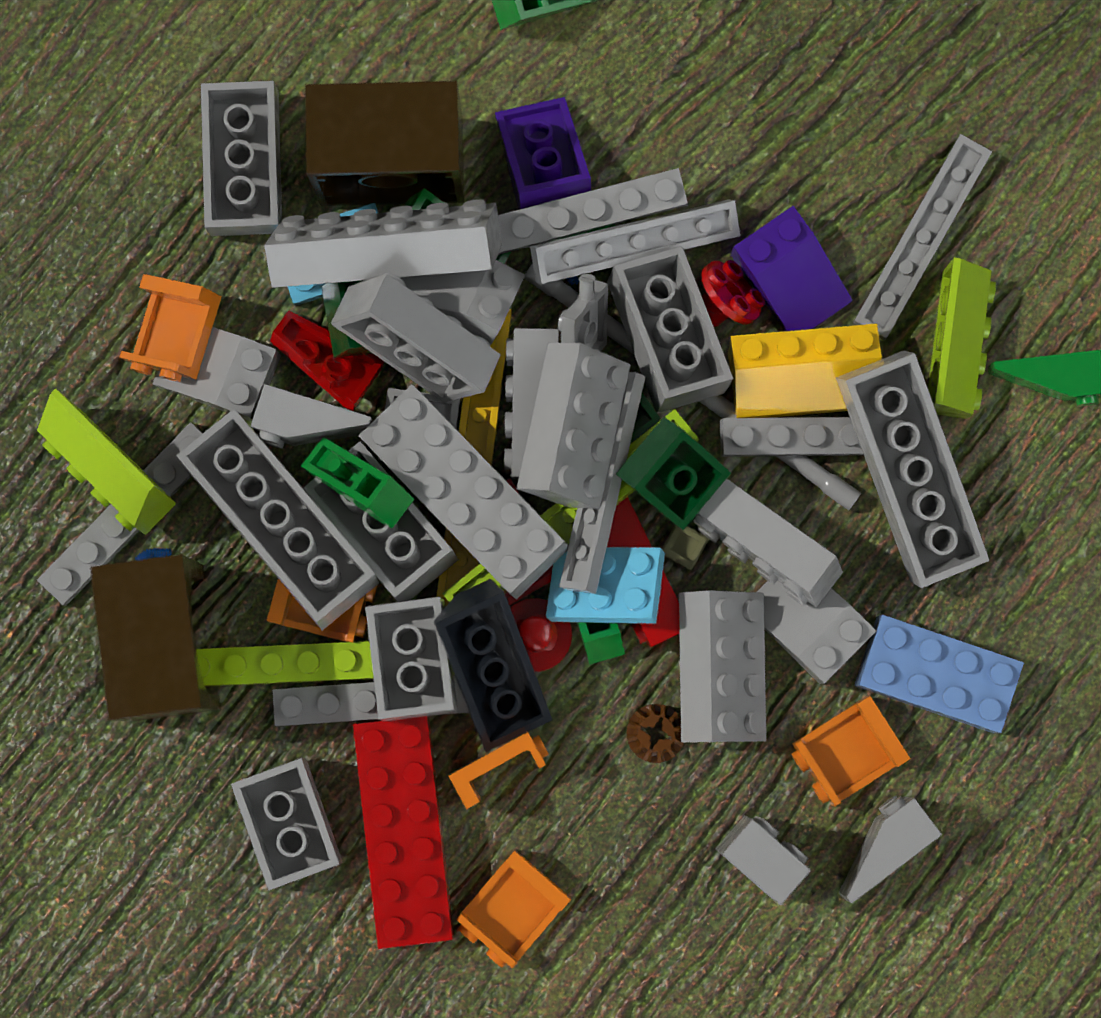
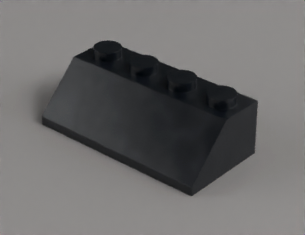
M488 579L456 594L434 620V624L482 746L488 752L553 719L504 591L491 579Z

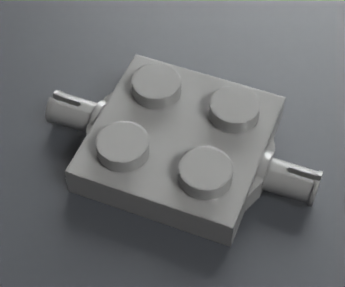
M583 274L579 277V295L576 301L560 315L558 330L561 331V343H582L601 352L607 345L608 283L595 280V277L591 274Z

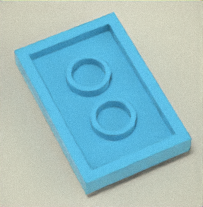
M607 547L596 594L570 591L559 587L567 551L553 564L546 617L551 622H657L665 552L661 548Z

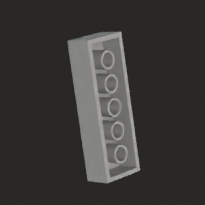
M470 200L463 203V206L449 207L447 203H435L427 206L426 209L412 210L411 206H399L386 213H376L374 209H364L355 212L351 216H340L338 212L324 213L319 215L317 219L305 220L304 216L301 215L289 216L278 224L265 243L264 248L271 286L275 288L369 280L386 273L397 277L492 270L502 242L496 203L485 204L484 200Z
M902 351L836 377L910 582L923 588L990 561L915 353Z
M413 384L358 435L515 599H518L568 550V545Z
M235 409L176 455L185 469L321 630H324L379 584L373 570Z

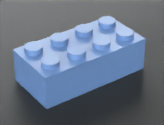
M885 615L876 617L873 626L876 632L869 639L854 684L855 687L991 733L1002 732L1024 662Z

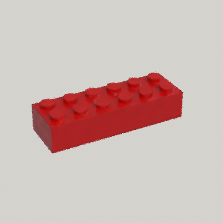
M429 716L353 724L378 949L453 940L454 930Z

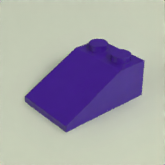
M565 97L495 112L519 210L592 191L591 177Z
M794 206L742 240L732 249L731 257L742 268L744 275L752 286L763 295L765 304L784 331L814 329L853 301L816 236Z

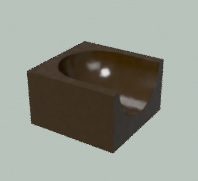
M457 81L305 84L307 176L320 206L369 205L372 203L376 205L405 204L411 196L424 188L444 203H465L463 116Z
M180 554L91 566L90 571L108 720L141 721L221 710L220 695L209 694L205 688L198 662L193 629L191 583L205 579L204 565Z

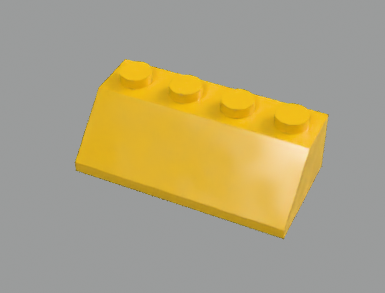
M877 324L731 336L728 358L730 371L733 376L732 390L736 418H771L848 411L836 377L882 359Z

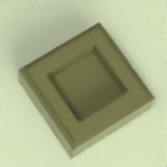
M675 525L662 550L665 552L666 558L692 571L709 538L688 526L682 530Z

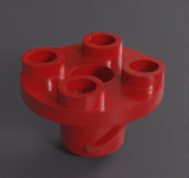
M731 259L725 263L712 261L703 268L701 277L706 292L702 295V299L713 327L720 326L728 318L747 325L754 322L760 316L761 308L765 305V299L743 277V270L738 263Z
M540 598L526 599L510 608L534 672L545 671L559 664L567 655L572 641L570 622H551L546 617L548 600Z

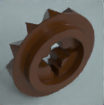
M650 704L637 710L627 726V741L631 750L642 760L651 763H662L675 757L684 742H681V717L679 714L662 704ZM663 718L661 723L662 731L672 738L671 740L659 739L654 744L653 749H649L651 736L646 734L645 731L640 730L641 726L653 728L659 722V719Z

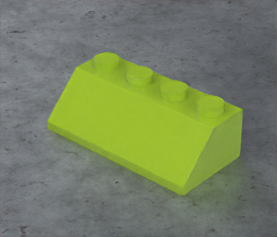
M953 258L942 272L928 391L937 415L968 419L974 414V410L979 411L981 406L982 389L977 388L978 375H983L986 368L987 353H982L981 351L983 339L989 338L991 330V317H986L987 304L994 301L996 282L991 281L992 270L961 258Z
M56 388L49 396L37 429L46 439L42 444L43 447L57 460L63 456L70 463L66 469L80 483L87 479L95 487L90 493L104 507L111 503L119 511L114 517L128 531L131 532L136 528L146 535L177 503L79 407Z

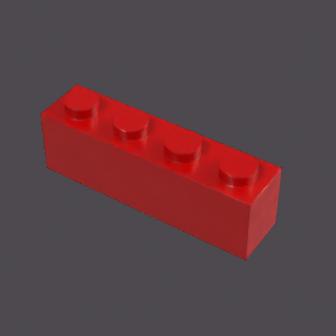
M626 497L616 505L607 547L652 548L629 498ZM664 570L662 573L657 622L631 624L639 643L647 642L649 648L680 634L679 601Z

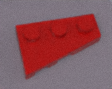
M289 310L274 329L270 339L274 346L343 407L350 411H354L384 364V361L375 354L334 358L329 331Z

